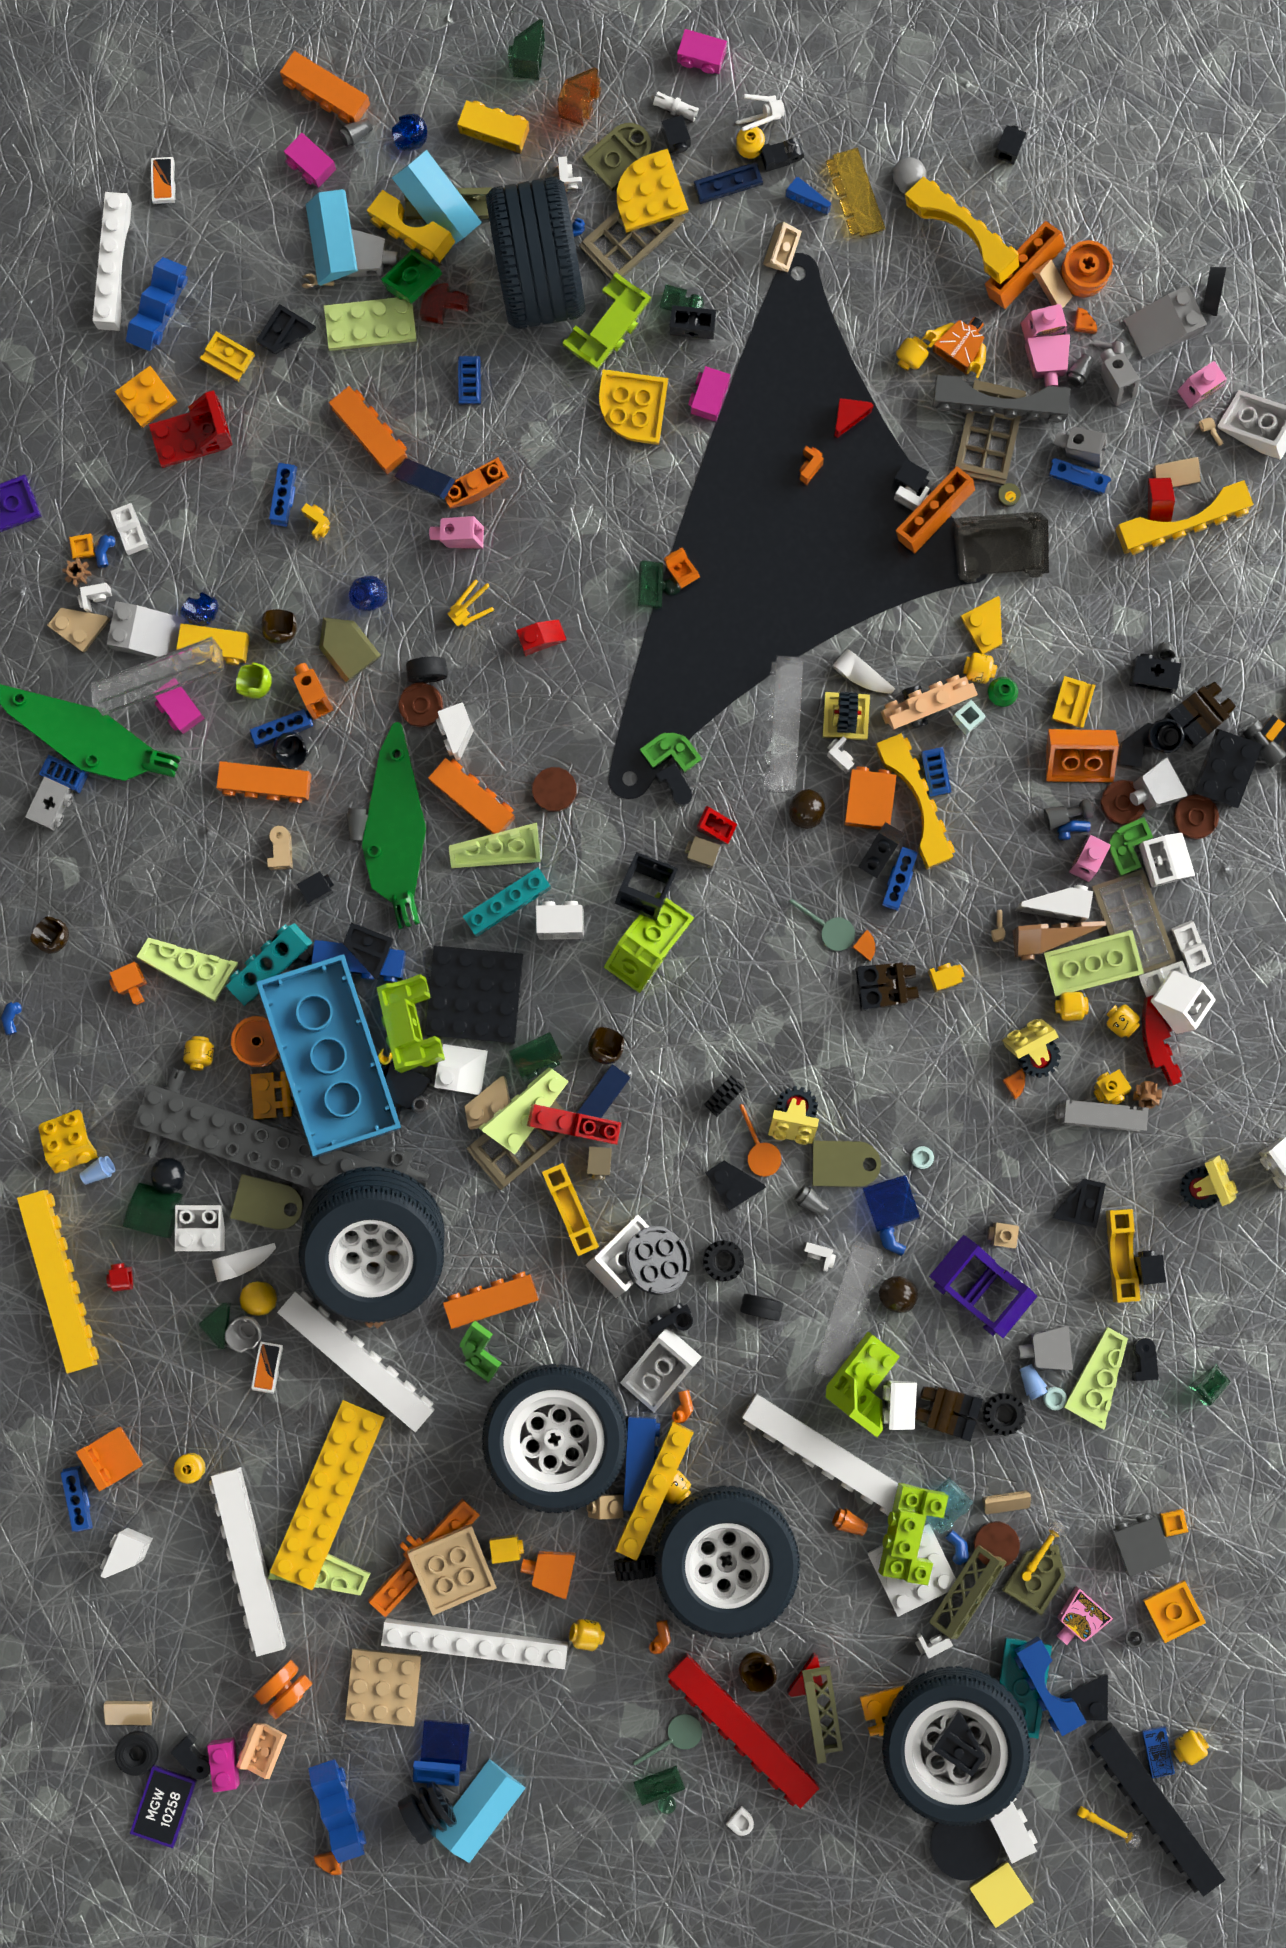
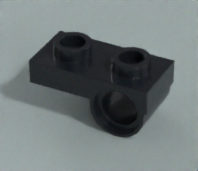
M679 1303L669 1309L671 1312L669 1315L662 1317L660 1314L649 1320L651 1325L647 1326L651 1335L671 1324L680 1331L688 1330L693 1324L692 1312L688 1305L682 1306ZM679 1314L688 1315V1325L684 1327L679 1326L676 1323L677 1316Z

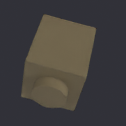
M694 837L693 842L688 841L685 849V854H688L687 860L713 869L720 845Z
M589 1146L587 1174H592V1179L605 1180V1175L610 1176L612 1148Z

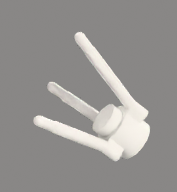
M744 94L743 97L745 99L767 101V104L763 105V114L737 120L735 124L740 125L756 121L741 128L742 131H746L770 121L781 119L785 114L784 104L782 100H776L775 95Z

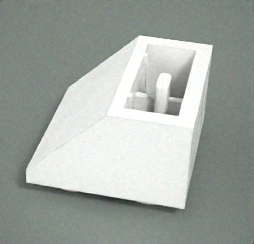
M463 702L438 711L440 718L436 719L442 736H447V739L443 741L449 756L454 755L456 761L461 759L474 731Z
M1182 833L1161 836L1143 841L1138 845L1151 888L1195 876Z
M1173 970L1170 971L1151 1002L1173 1031L1179 1034L1196 1030L1216 999L1202 982Z
M1281 1137L1260 1151L1259 1154L1262 1157L1260 1158L1262 1165L1267 1170L1270 1169L1274 1174L1273 1180L1280 1189L1284 1188L1286 1190V1137Z
M175 1205V1251H225V1226L222 1205Z
M887 1380V1385H883V1399L886 1401V1408H883V1423L889 1430L915 1429L916 1382Z
M129 1528L121 1532L119 1531L110 1542L111 1553L109 1556H105L100 1566V1569L103 1570L101 1577H109L143 1561L153 1538Z

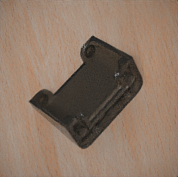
M1024 512L955 518L953 520L958 578L963 580V582H976V578H979L980 574L1024 571L1029 574V577L1037 578L1049 573L1048 519L1042 513Z

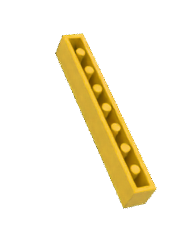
M48 1190L18 1197V1204L66 1373L98 1365V1351L95 1346H92L90 1339L93 1337L92 1330L89 1324L86 1325L84 1318L86 1316V1309L83 1302L80 1303L78 1294H80L79 1284L73 1280L71 1273L74 1272L71 1259H67L65 1250H68L67 1242L64 1237H61L59 1228H62L59 1216L54 1213V1197L52 1193L49 1194Z

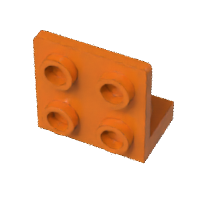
M117 1427L76 1452L99 1492L143 1466L141 1459L122 1427Z

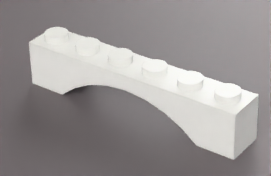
M105 192L93 311V322L97 329L120 331L122 261L132 202L127 193Z

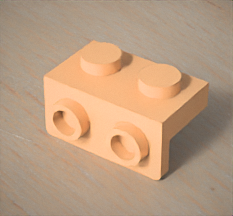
M254 1723L248 1731L247 1741L239 1754L237 1768L247 1769L264 1779H270L287 1735L267 1724Z

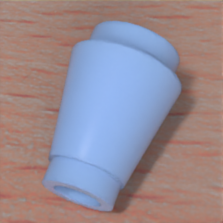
M108 1156L99 1157L80 1173V1178L87 1185L111 1177L112 1173L115 1172V1166Z
M1032 1364L1020 1369L1026 1396L1029 1395L1030 1399L1033 1400L1048 1393L1046 1390L1047 1385L1035 1368H1033Z

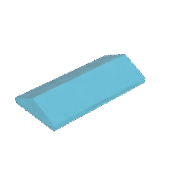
M427 150L392 177L427 224L434 221L450 231L455 240L454 245L482 223Z
M345 190L319 192L306 203L317 282L321 286L357 272L358 269Z
M489 1759L453 1806L457 1824L452 1827L446 1824L447 1830L444 1832L437 1828L435 1830L436 1838L450 1852L470 1863L526 1787Z

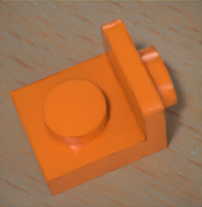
M805 446L803 455L810 462L806 460L799 471L801 472L800 481L807 485L823 465L824 458L822 453L816 448Z

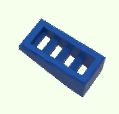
M796 177L786 189L787 198L826 215L830 212L831 202L799 177Z
M480 356L458 357L459 404H481ZM464 366H476V368H464ZM464 374H476V377H464ZM476 383V387H464V384ZM464 392H476V396H464Z
M943 747L922 751L920 758L925 780L929 788V797L951 793ZM934 756H938L939 760L929 762L927 760V758ZM937 765L941 767V769L929 771V767ZM939 774L943 776V778L931 780V776ZM944 783L945 787L936 789L932 787V785Z
M48 754L39 775L69 787L80 794L89 773ZM51 763H56L51 774H48L47 771ZM61 765L63 766V768L57 778L55 777V775L58 771L59 766ZM67 769H70V773L66 781H63L62 779ZM74 773H78L74 783L70 784Z

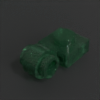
M666 284L660 308L672 311V305L703 308L704 302L703 297L692 294L687 298L686 289Z

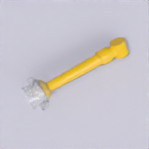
M1054 1520L1053 1523H1047L1050 1535L1033 1560L1029 1562L1026 1571L1021 1573V1578L1024 1581L1031 1579V1574L1037 1569V1565L1054 1538L1067 1535L1064 1532L1066 1528Z
M1080 1806L1077 1812L1078 1816L1084 1819L1087 1818L1088 1821L1096 1823L1123 1837L1128 1851L1139 1847L1142 1836L1139 1835V1829L1126 1833L1101 1819L1097 1814L1089 1812L1088 1809Z

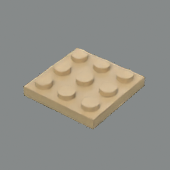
M471 1524L407 1551L432 1615H436L497 1588Z
M353 1648L345 1720L414 1727L422 1655Z

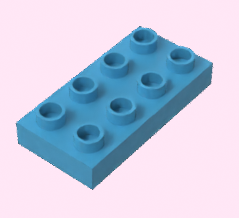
M344 954L257 981L256 986L312 1157L315 1158L400 1130L401 1125Z

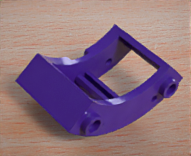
M964 1234L929 1276L935 1282L933 1285L935 1289L943 1295L947 1292L985 1324L982 1327L992 1336L998 1334L1002 1338L1007 1335L1038 1297L1028 1286L999 1266L990 1255ZM974 1256L987 1269L967 1294L962 1297L950 1287V1284ZM999 1277L1017 1291L1018 1294L997 1320L992 1322L977 1310L974 1305L994 1280Z

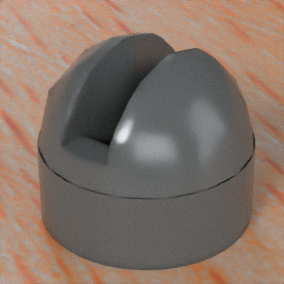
M1162 642L1158 645V659L1175 657V648L1172 643Z
M1131 1629L1125 1635V1642L1130 1648H1138L1143 1644L1144 1636L1141 1631ZM1137 1636H1139L1140 1639L1139 1641L1134 1642L1128 1641V1638H1134Z

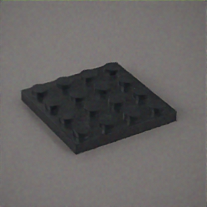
M434 946L429 989L431 998L428 999L425 1035L515 1044L524 954Z

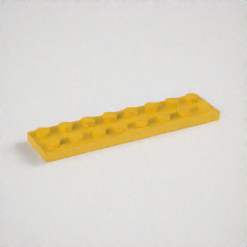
M342 1400L270 1573L313 1590L385 1417Z

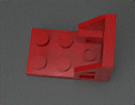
M214 390L204 393L188 406L189 413L149 424L162 468L223 451L233 445L221 402Z

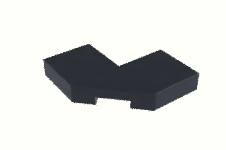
M1152 723L1145 724L1121 742L1118 765L1142 767L1144 746L1152 747L1148 738Z

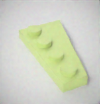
M537 823L449 845L451 868L541 862Z
M151 938L146 940L137 955V959L216 1002L229 981V977L238 966V962L232 960H224L217 956L206 955L192 949H184Z
M547 1068L527 1086L525 1091L512 1098L511 1103L504 1109L497 1111L493 1115L494 1117L487 1123H483L479 1129L513 1154H516L534 1129V1127L527 1126L531 1104L550 1107L569 1081L552 1068Z
M1109 1327L1105 1328L1064 1405V1408L1105 1430L1108 1411H1110L1119 1368L1122 1364L1128 1340L1127 1337Z
M328 1554L314 1587L361 1596L371 1573ZM272 1573L268 1576V1579L293 1583Z

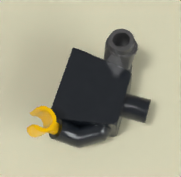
M381 1049L378 1059L396 1113L398 1114L401 1106L410 1110L413 1109L418 1114L425 1113L429 1108V1101L422 1094L431 1084L432 1080L413 1070L403 1073L396 1071L393 1060L391 1061L392 1054L390 1053L389 1057H386L383 1054L384 1049Z

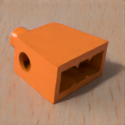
M306 663L297 665L294 668L297 676H294L293 680L313 720L334 711L314 669H309Z
M539 1551L537 1561L523 1559L520 1572L534 1575L531 1586L566 1599L576 1553Z

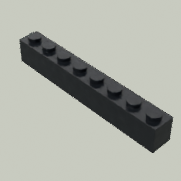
M1110 1722L1088 1739L1092 1743L1089 1746L1097 1759L1100 1756L1106 1762L1103 1765L1104 1769L1111 1778L1114 1775L1120 1782L1117 1784V1787L1125 1797L1130 1795L1134 1801L1131 1806L1139 1816L1143 1814L1148 1820L1144 1824L1151 1834L1157 1833L1161 1838V1841L1158 1842L1166 1854L1172 1853L1175 1858L1172 1863L1180 1874L1185 1871L1190 1878L1186 1882L1193 1892L1199 1891L1204 1897L1223 1883L1225 1878L1114 1725Z

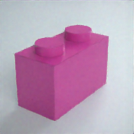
M685 29L677 53V62L686 68L695 67L707 74H719L727 50V41Z
M303 133L284 150L287 165L294 171L298 169L302 173V178L309 185L313 183L319 188L336 170L334 161Z
M705 366L703 373L699 372L695 385H698L697 392H692L688 403L691 406V414L716 422L731 374Z
M176 679L154 694L157 699L155 705L162 714L166 711L170 719L167 721L174 731L179 729L184 734L205 719Z
M235 1738L212 1740L207 1745L213 1793L235 1790L240 1785Z

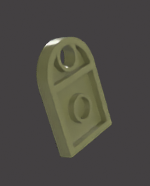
M620 124L582 157V161L613 191L618 187L624 171L637 159L650 154V136L638 124ZM634 134H640L644 139L640 143H634L631 137Z
M813 1141L812 1186L862 1187L872 1183L879 1175L881 1169L880 1156L870 1144L860 1141ZM866 1158L874 1159L876 1163L874 1170L867 1171L864 1169L863 1161Z
M241 1174L230 1218L278 1230L290 1228L299 1221L303 1213V1200L296 1189L289 1185ZM289 1203H294L297 1206V1213L294 1216H288L285 1212V1207Z

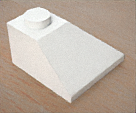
M443 1044L445 1060L438 1062L434 1088L479 1095L482 1091L488 1051Z

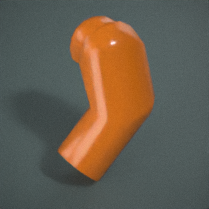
M689 1390L678 1392L681 1404L672 1414V1420L675 1423H684L693 1412Z
M667 1620L656 1622L658 1635L649 1644V1650L653 1654L662 1653L671 1642Z

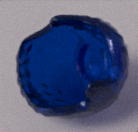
M418 114L400 116V121L392 127V136L396 147L401 151H412L421 148L428 136L425 121Z
M375 576L357 578L352 583L349 591L350 602L355 608L362 611H373L382 607L388 597L385 583Z
M201 592L198 599L187 598L180 610V614L190 624L205 627L216 618L219 605L215 597H210L206 593Z

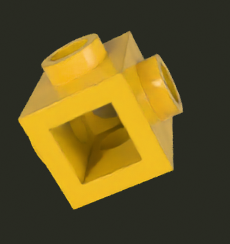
M1118 1069L1111 1074L1106 1072L1097 1078L1093 1092L1100 1103L1117 1105L1125 1100L1124 1096L1130 1093L1131 1086L1121 1070Z

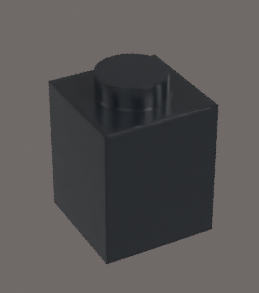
M683 115L661 121V130L669 153L675 152L679 154L685 152L691 146V138Z
M1006 125L994 157L1014 165L1027 133L1018 126Z
M905 459L894 478L893 484L904 488L909 487L918 494L919 490L923 492L930 481L927 479L929 471Z
M321 871L297 884L310 906L334 893L331 889L334 886L328 874L323 875Z

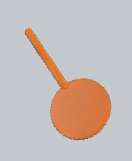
M741 1104L739 1107L756 1144L749 1151L748 1165L755 1174L770 1176L780 1168L782 1160L780 1151L773 1144L759 1142L746 1109Z

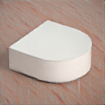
M740 1806L726 1822V1825L737 1835L744 1836L752 1831L754 1821L751 1814Z

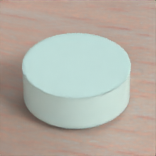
M917 1147L911 1153V1162L918 1169H926L934 1161L933 1152L928 1147Z
M1058 1387L1048 1388V1393L1043 1395L1044 1404L1052 1410L1062 1409L1067 1401L1066 1393Z

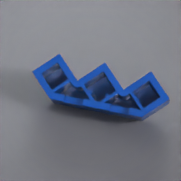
M164 257L154 265L151 285L141 294L138 314L128 324L126 342L151 351L156 345L161 343L164 329L169 318L172 317L179 295L188 281L186 266Z
M335 1759L308 1768L311 1787L318 1798L321 1819L329 1832L331 1851L337 1862L341 1863L364 1855L363 1845L367 1843L364 1831H360L356 1819V1805L353 1798L350 1799L345 1784L346 1774L344 1768L339 1767Z

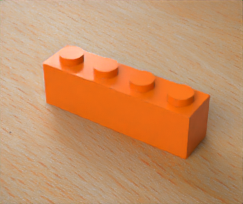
M295 50L280 71L283 84L291 90L297 89L309 101L315 100L322 109L329 113L331 111L336 113L338 118L346 124L360 121L370 106L369 98L366 94Z
M1045 221L1017 250L1019 254V267L1001 284L992 277L985 283L989 298L1003 309H1006L1036 278L1033 272L1048 260H1053L1066 247L1062 232Z
M348 386L333 398L329 405L388 475L407 458L405 452L407 448L400 439L396 441L391 436L393 431L385 422L383 424L380 423L377 419L379 415L372 406L367 407L363 403L365 400L363 395L357 389L353 391Z
M956 466L896 529L898 540L915 554L975 491L973 478Z
M445 758L428 777L429 781L492 834L505 831L515 819L514 814H512L514 809L506 802L500 804L495 799L497 795L489 788L485 790L478 785L480 781L471 773L468 776L461 771L463 767L454 759L449 761Z
M220 761L216 788L222 791V795L235 796L236 793L244 794V797L258 799L259 795L267 796L266 799L270 801H280V798L289 799L290 803L302 804V800H309L312 774L309 771Z
M524 1271L512 1275L513 1280L504 1282L502 1278L490 1282L491 1287L483 1289L481 1285L469 1289L470 1294L461 1297L460 1293L448 1296V1301L443 1304L451 1329L539 1301L532 1275H526Z

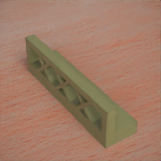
M492 187L456 188L479 219H489L486 195ZM404 195L406 220L423 219Z
M978 1545L929 1623L950 1639H958L1007 1562ZM980 1553L990 1559L986 1568L983 1569L977 1568L976 1560ZM974 1573L976 1583L973 1588L966 1589L964 1578L966 1575ZM962 1593L963 1604L961 1607L953 1608L952 1597L954 1594ZM950 1612L951 1622L945 1628L937 1621L942 1613Z
M830 1666L802 1670L817 1764L827 1762L826 1753L843 1751ZM826 1674L827 1680L822 1686L814 1683L813 1676ZM822 1693L830 1698L824 1707L817 1703V1699ZM825 1714L833 1718L828 1727L820 1723L821 1718ZM830 1734L836 1738L837 1744L824 1746L823 1740Z

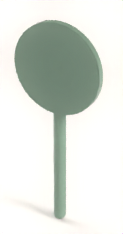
M789 900L792 905L823 926L821 932L822 940L829 949L842 951L852 945L855 939V930L847 919L836 917L825 923L795 900Z
M680 1714L674 1717L668 1727L669 1739L635 1760L633 1765H638L671 1743L680 1749L695 1747L702 1737V1726L699 1720L690 1714Z

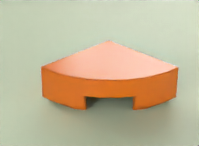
M1078 307L1074 331L1096 334V322L1088 311Z
M866 930L852 948L868 961H871L874 956L875 941L872 934Z
M1022 1068L1002 1080L1014 1100L1022 1094L1025 1086V1073Z
M332 1851L314 1855V1861L319 1868L331 1875L342 1874L341 1865L337 1862Z

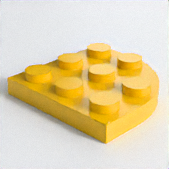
M668 148L637 159L624 171L617 187V208L626 233L688 213L689 211Z
M603 369L599 390V405L607 425L616 434L627 440L659 445L668 378Z

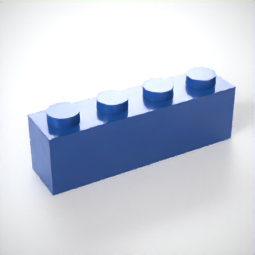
M314 941L312 964L344 954L351 977L354 973L361 974L363 979L375 980L343 943ZM390 949L380 977H384L383 981L397 982V979H403L406 952L404 950Z
M628 1417L624 1511H633L653 1467L654 1460L658 1455L659 1446H655V1437H660V1423H656V1417Z

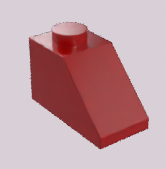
M559 619L537 622L516 630L525 656L567 641Z

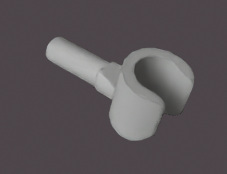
M1094 340L1093 346L1112 349L1115 356L1124 353V345L1120 341L1106 343Z

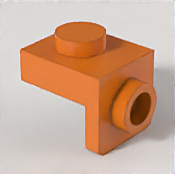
M683 548L670 553L664 558L669 573L681 589L700 578L698 571L688 559Z

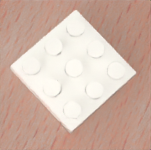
M929 1523L924 1525L917 1558L929 1559L933 1563L928 1586L909 1583L903 1579L885 1577L879 1574L878 1569L883 1545L867 1552L898 1617L948 1593L956 1581Z

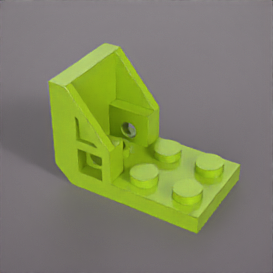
M657 892L654 897L659 899L661 893ZM666 898L657 920L641 914L636 918L617 943L604 968L638 993H641L670 949L692 923L694 917Z
M867 1332L827 1384L825 1397L878 1438L883 1431L882 1400L873 1392L900 1356L870 1332Z

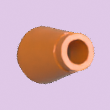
M839 1508L833 1517L832 1525L837 1530L864 1536L867 1531L868 1523H865L846 1508L844 1510Z

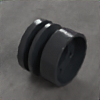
M434 1781L427 1784L428 1791L424 1787L419 1788L420 1801L414 1794H410L398 1801L402 1818L420 1845L436 1837L434 1825L441 1832L447 1830L446 1824L449 1827L457 1824L451 1802Z

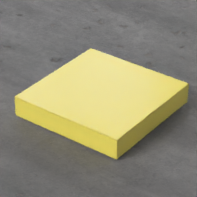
M1005 1861L969 1886L995 1928L1034 1902L1008 1861Z

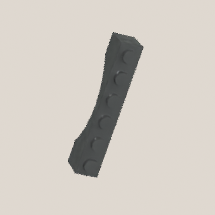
M937 374L933 407H938L940 411H950L951 409H958L962 413L977 411L987 416H993L997 413L1004 414L1008 418H1016L1017 416H1026L1029 420L1046 418L1050 422L1057 423L1065 420L1068 415L1071 388L1047 386L1043 390L1027 397L1002 399L988 396L975 390L958 376Z

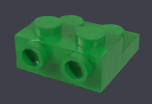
M411 250L381 280L387 291L400 300L405 299L412 304L442 275V272L436 265L414 250Z

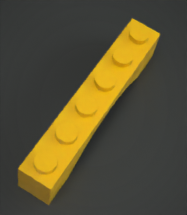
M923 176L905 193L906 205L921 218L945 221L964 231L978 247L983 259L984 271L999 284L1019 267L1018 252L1012 246H1006L998 234H992L987 230L986 225L981 220H975L967 208L956 204L950 194H944L933 180L929 181Z
M1245 480L1223 487L1210 506L1188 519L1176 522H1158L1138 517L1119 524L1115 531L1124 554L1131 552L1132 555L1144 551V547L1149 545L1158 547L1164 544L1166 539L1173 537L1174 540L1186 536V532L1194 530L1197 533L1205 530L1209 524H1223L1228 521L1229 517L1234 515L1236 518L1245 516L1254 504Z
M902 733L876 743L875 748L883 767L902 779L917 800L922 820V833L918 851L926 870L952 860L953 853H955L953 844L945 838V825L942 820L938 821L935 814L938 811L934 800H930L927 795L929 788L924 778L921 779L919 776L920 766L917 759H912L909 751L912 748L908 738H903Z
M673 1421L671 1422L642 1492L615 1547L616 1552L637 1561L693 1436V1430Z

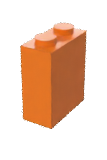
M860 766L856 767V770L852 769L850 772L844 825L881 830L885 822L891 825L897 775L885 769H879L878 772H871L869 768Z

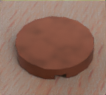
M423 682L413 683L405 688L398 703L404 720L410 725L420 728L435 723L436 719L439 718L438 711L443 710L444 707L439 691L435 687Z
M550 767L542 770L536 776L533 782L532 793L536 803L541 808L549 812H560L567 809L573 803L577 795V785L573 776L567 770L560 767Z
M1115 781L1108 785L1102 793L1101 809L1106 818L1111 822L1120 825L1129 824L1138 820L1145 811L1143 803L1136 806L1130 800V794L1136 791L1133 781Z
M1199 794L1189 795L1182 799L1175 807L1173 814L1174 825L1179 833H1182L1186 838L1195 840L1205 838L1218 825V808L1207 797Z
M1000 1521L990 1522L981 1526L976 1532L973 1541L974 1550L978 1545L982 1546L994 1556L1004 1559L1007 1562L1004 1567L1011 1564L1017 1558L1020 1550L1019 1537L1015 1530L1008 1524ZM981 1553L978 1556V1559L987 1566L990 1559Z

